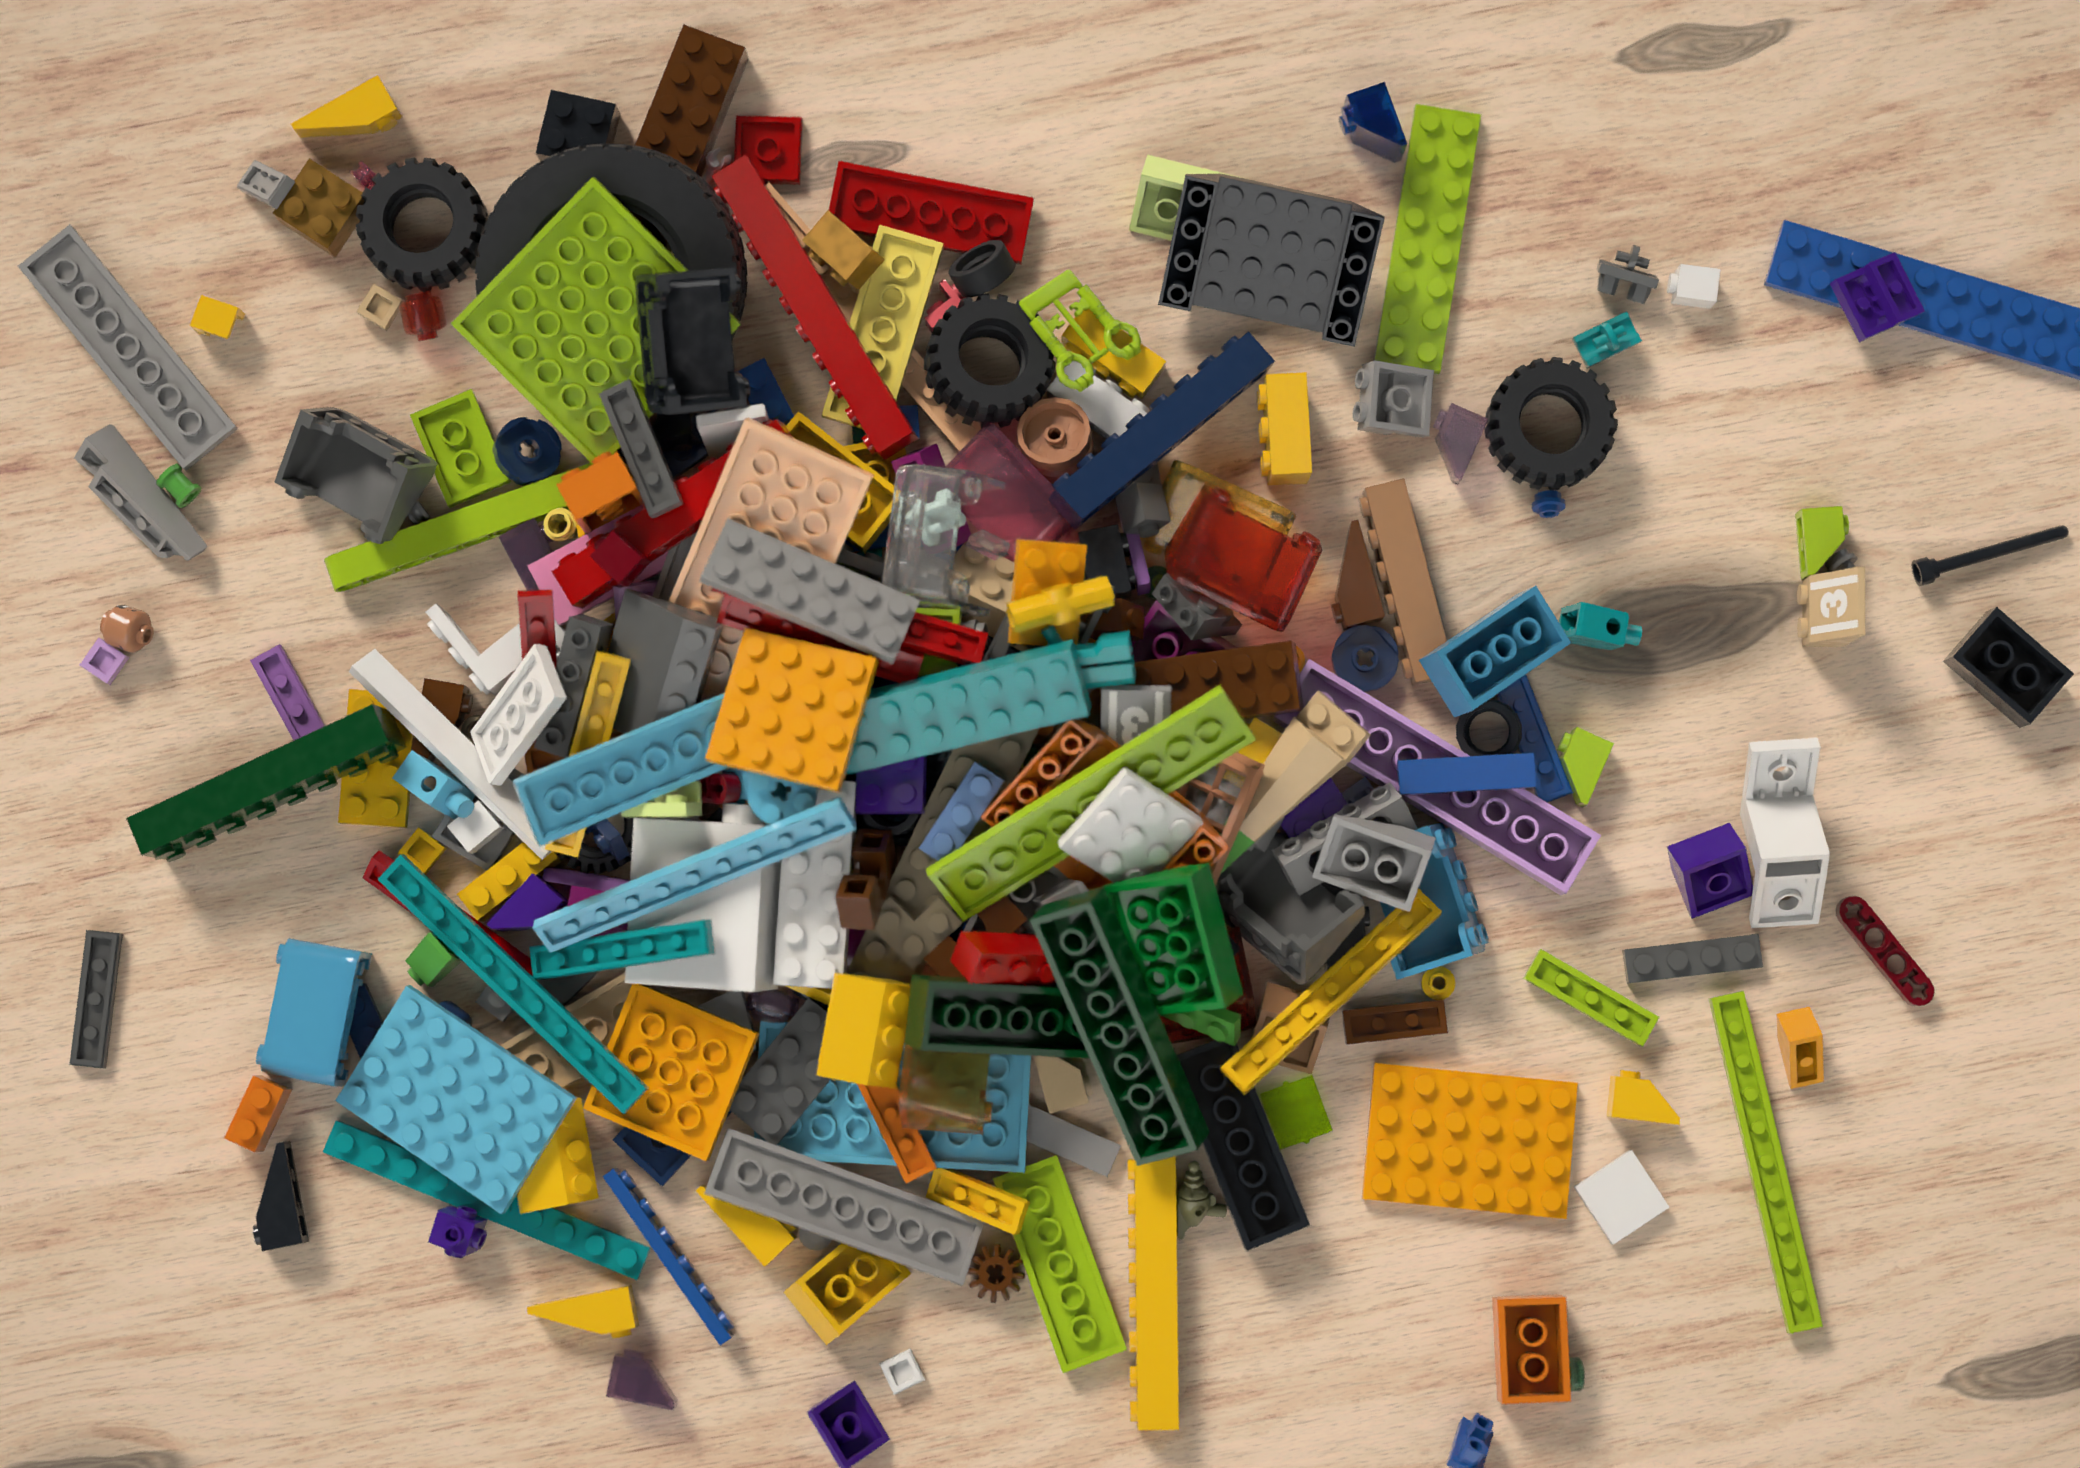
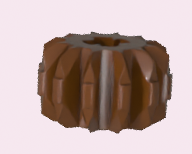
M1001 1244L995 1245V1255L993 1256L990 1255L987 1246L982 1247V1253L986 1259L983 1261L979 1256L973 1255L972 1261L979 1265L980 1268L970 1267L967 1272L969 1275H979V1278L969 1282V1286L974 1288L980 1284L983 1285L977 1295L980 1299L985 1296L987 1290L992 1291L991 1303H996L997 1291H1001L1005 1301L1009 1300L1010 1294L1006 1289L1008 1286L1016 1292H1019L1021 1289L1017 1283L1012 1281V1278H1025V1273L1013 1272L1014 1268L1023 1264L1022 1259H1016L1011 1263L1008 1261L1014 1254L1012 1248L1007 1250L1004 1257L1000 1256ZM996 1264L1003 1267L1002 1274L1005 1278L999 1282L998 1278L996 1282L988 1279L990 1273L987 1271V1268L990 1265H993L994 1268Z

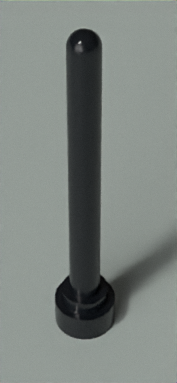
M2060 525L1938 561L1927 557L1913 560L1911 563L1913 577L1918 586L1934 583L1941 573L2066 538L2069 530L2066 526Z

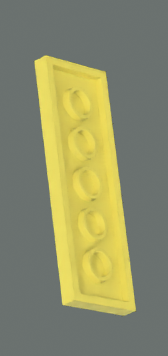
M879 225L872 248L885 260L860 288L849 324L897 402L944 243ZM830 387L822 417L854 426L845 412V409L850 406L844 396L838 399ZM861 425L856 426L857 428L863 429Z

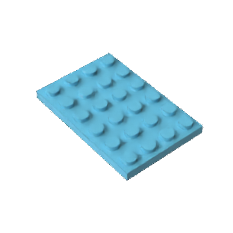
M409 985L404 988L335 1101L491 1208L503 1214L510 1207L577 1097Z

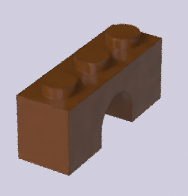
M859 829L851 850L853 874H843L835 899L841 928L875 930L890 880L897 864V856L892 830Z
M1007 896L977 913L985 925L986 932L1024 934L1027 931L1024 924L1028 919ZM949 935L923 958L939 976L964 977L950 961L957 943Z

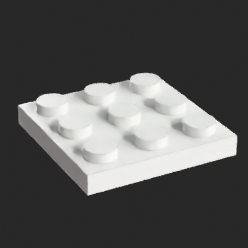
M1124 767L1057 842L1060 849L1112 882H1118L1159 872L1204 823L1199 815Z

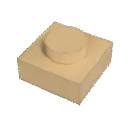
M373 284L356 312L387 331L404 305V302L376 284Z

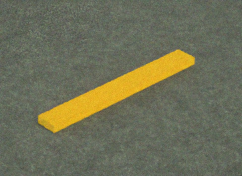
M1418 888L1410 912L1396 907L1221 1067V1071L1245 1095L1442 915V910Z

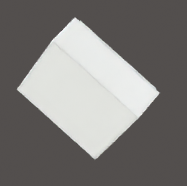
M911 1348L879 1364L894 1395L925 1380Z

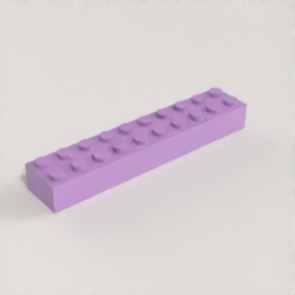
M1311 659L1308 660L1300 673L1304 707L1314 694L1320 691L1371 734L1346 766L1379 786H1384L1390 782L1399 792L1398 760L1469 756ZM1300 712L1275 715L1272 721L1286 729L1293 717H1297ZM1524 788L1401 795L1404 801L1448 828L1450 827L1453 831L1559 895L1567 894L1601 837L1597 832Z

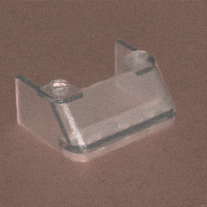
M921 464L901 466L895 477L882 584L920 600L917 608L961 610L962 617L989 616L990 609L968 603L970 593L968 580L963 573L955 571L953 568L961 504L973 505L979 500L982 490L1005 489V482L971 470Z

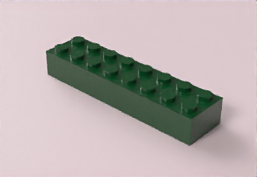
M371 704L126 819L142 856L153 857L155 860L166 859L167 862L175 861L186 855L185 850L195 845L197 848H202L214 843L217 840L215 836L225 831L228 834L238 832L246 828V822L256 817L258 820L266 819L277 813V807L286 803L289 806L299 804L308 798L306 794L316 789L322 792L337 786V780L349 775L350 778L364 774L369 770L367 766L377 761L380 764L392 761L399 757V751L407 747L394 716L387 709Z
M1104 886L1043 904L1030 919L1031 925L1136 1165L1139 1166L1197 1151L1210 1131Z

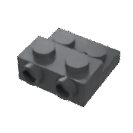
M1188 572L1164 574L1152 593L1191 640L1236 635L1242 626L1240 621L1233 615L1232 609L1224 604L1214 593L1213 587L1203 579L1197 580Z

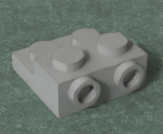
M1375 360L1362 364V369L1357 371L1355 377V386L1360 389V401L1355 403L1352 414L1353 420L1358 422L1357 430L1385 435L1396 433L1421 438L1429 436L1434 370Z

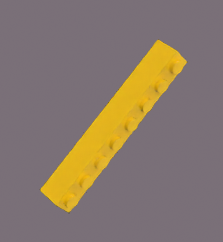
M1176 1156L1139 1166L1136 1165L1134 1159H1127L1128 1180H1134V1194H1128V1214H1134L1135 1228H1128V1249H1135V1262L1128 1263L1129 1283H1135V1297H1129V1318H1136V1332H1129V1352H1136V1366H1130L1129 1368L1130 1387H1136V1401H1130V1422H1137V1430H1179Z

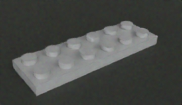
M729 518L725 522L699 581L893 664L920 601Z

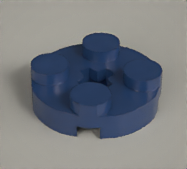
M519 417L509 421L498 433L492 448L496 464L501 472L520 486H526L549 478L560 463L561 440L553 427L539 419L535 421L527 419L528 417ZM524 443L527 447L531 445L535 447L533 458L525 457L521 454V444Z
M1369 625L1353 626L1343 632L1334 644L1331 654L1333 671L1335 675L1365 693L1376 691L1387 685L1394 677L1399 662L1398 647L1393 637L1380 627ZM1361 650L1367 653L1370 650L1374 655L1371 658L1373 665L1370 667L1365 664L1360 666L1357 663L1359 659L1357 652Z

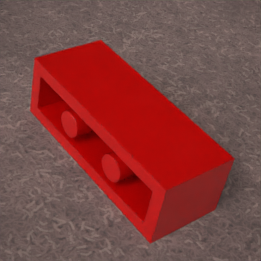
M961 931L950 960L969 983L1055 986L1056 979L1036 934Z

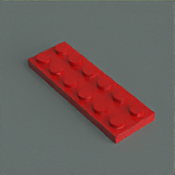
M838 161L829 211L857 234L876 237L879 225L944 243L943 250L964 254L984 242L1001 240L1015 264L1022 265L1034 198Z

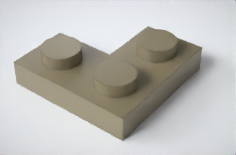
M890 895L884 900L875 931L914 969L925 956L963 923V920L940 896L914 919Z

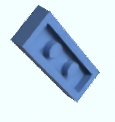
M974 761L922 841L919 849L939 861L960 848L1004 782V779Z

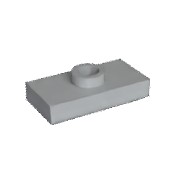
M255 160L238 183L237 188L245 194L277 209L295 181L289 176Z

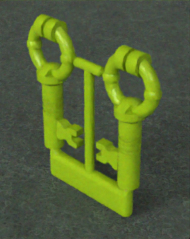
M1071 270L1064 271L1019 301V306L1032 320L1029 325L1040 339L1046 343V346L1049 347L1048 349L1051 350L1057 359L1056 372L1059 381L1070 389L1082 392L1094 384V371L1091 363L1106 355L1108 351L1126 360L1141 352V339L1138 330L1127 322L1114 319L1087 284L1083 286ZM1075 288L1079 289L1077 294L1081 299L1079 302L1071 304L1069 309L1071 311L1075 309L1074 315L1076 317L1081 315L1083 310L1088 309L1096 315V318L1104 327V343L1107 349L1103 348L1099 351L1059 301V298ZM1054 303L1094 355L1087 359L1081 354L1067 351L1062 343L1057 340L1058 338L1053 333L1054 330L1060 329L1065 325L1063 320H1058L1060 318L1058 313L1045 322L1040 316L1035 318L1036 313ZM1119 330L1127 331L1133 339L1131 343L1122 349L1117 348L1116 344L1112 342V335L1118 333ZM1073 361H1076L1085 368L1086 373L1072 381L1065 374L1064 368Z

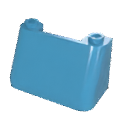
M291 938L285 944H280L276 957V963L280 964L265 1043L264 1045L260 1044L256 1056V1064L261 1065L262 1072L333 1087L345 1086L349 1070L344 1069V1063H341V1060H348L349 1053H346L358 989L359 986L363 985V979H358V975L362 976L364 969L369 970L372 953Z

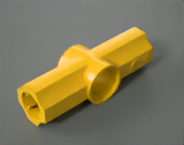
M1102 576L1073 585L1065 583L1041 590V594L1006 603V612L1013 632L1017 633L1046 624L1060 625L1077 620L1081 614L1113 606L1114 594L1108 577Z

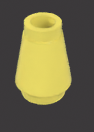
M556 508L546 515L544 531L550 539L565 541L578 536L575 519L569 510Z

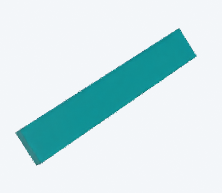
M711 919L589 937L551 953L544 944L529 947L532 975L535 980L715 954Z

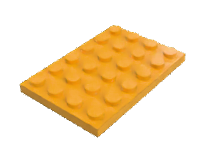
M1373 1063L1361 1199L1567 1219L1578 1083Z

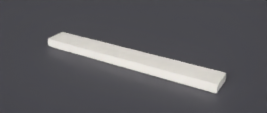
M376 649L351 666L349 673L536 855L543 860L552 852L546 850L545 845L539 847L536 843L514 783L507 777L502 785L489 784L475 745Z

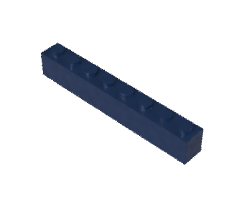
M1249 331L1240 339L1236 335L1229 339L1221 347L1223 353L1216 358L1213 355L1208 356L1197 367L1199 370L1197 374L1192 378L1189 374L1181 378L1173 387L1176 390L1168 397L1164 393L1160 395L1149 406L1151 408L1149 413L1144 417L1141 413L1137 414L1125 425L1128 429L1120 436L1117 433L1112 434L1101 445L1103 450L1096 456L1092 452L1089 453L1076 465L1079 470L1071 476L1066 472L1053 483L1052 487L1055 490L1048 500L1075 530L1269 371L1275 360Z

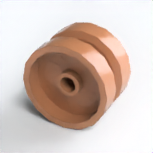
M1057 397L1043 399L1036 402L1032 407H1028L1020 417L1017 436L1024 465L1032 476L1042 482L1053 484L1066 472L1071 476L1079 470L1076 465L1091 452L1093 455L1095 453L1088 416L1079 405L1071 400Z

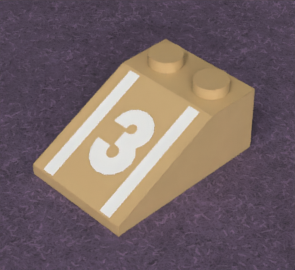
M1854 567L1810 575L1802 580V584L1798 585L1797 602L1799 605H1802V618L1798 619L1797 635L1798 638H1802V647H1844L1865 635V567Z

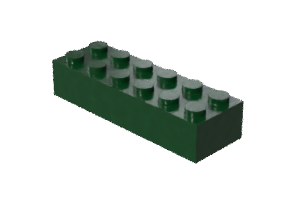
M912 974L904 1042L909 1046L922 1051L1090 1058L1057 983H1055V986L969 983L965 977Z

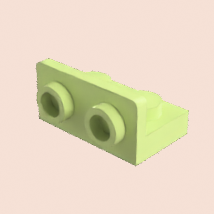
M700 781L692 782L623 811L621 815L622 817L702 816V784Z

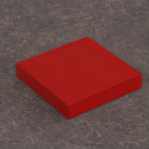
M736 115L734 161L746 154L765 184L800 185L802 117Z

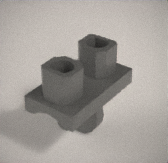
M1637 245L1632 246L1630 254L1617 251L1615 260L1626 263V267L1599 259L1597 271L1599 272L1598 291L1615 295L1620 279L1630 281L1632 283L1627 299L1641 304H1645L1651 289L1657 288L1659 279L1656 275L1634 269L1635 266L1647 269L1650 259L1638 256L1640 246Z

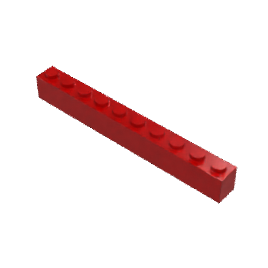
M745 154L712 175L717 184V187L714 188L716 194L721 197L725 205L729 204L734 212L732 216L738 227V232L745 231L750 239L746 243L748 250L756 261L760 258L766 266L762 273L772 288L778 286L783 296L778 299L789 316L794 313L798 319L799 324L795 326L797 332L805 343L811 341L816 351L812 353V356L821 371L828 369L833 379L828 383L837 398L840 399L844 396L850 406L845 409V412L855 427L861 425L866 435L862 437V440L870 453L873 455L877 452L886 460L918 440L919 438L751 160Z

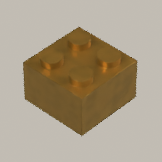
M309 158L295 178L294 185L272 214L280 223L336 258L355 230L356 224L360 222L356 216L358 205L364 204V200L361 197L363 192Z

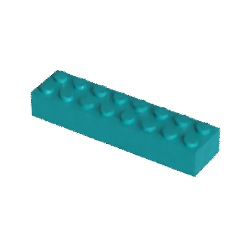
M1074 640L870 689L845 775L1089 716L1092 704Z

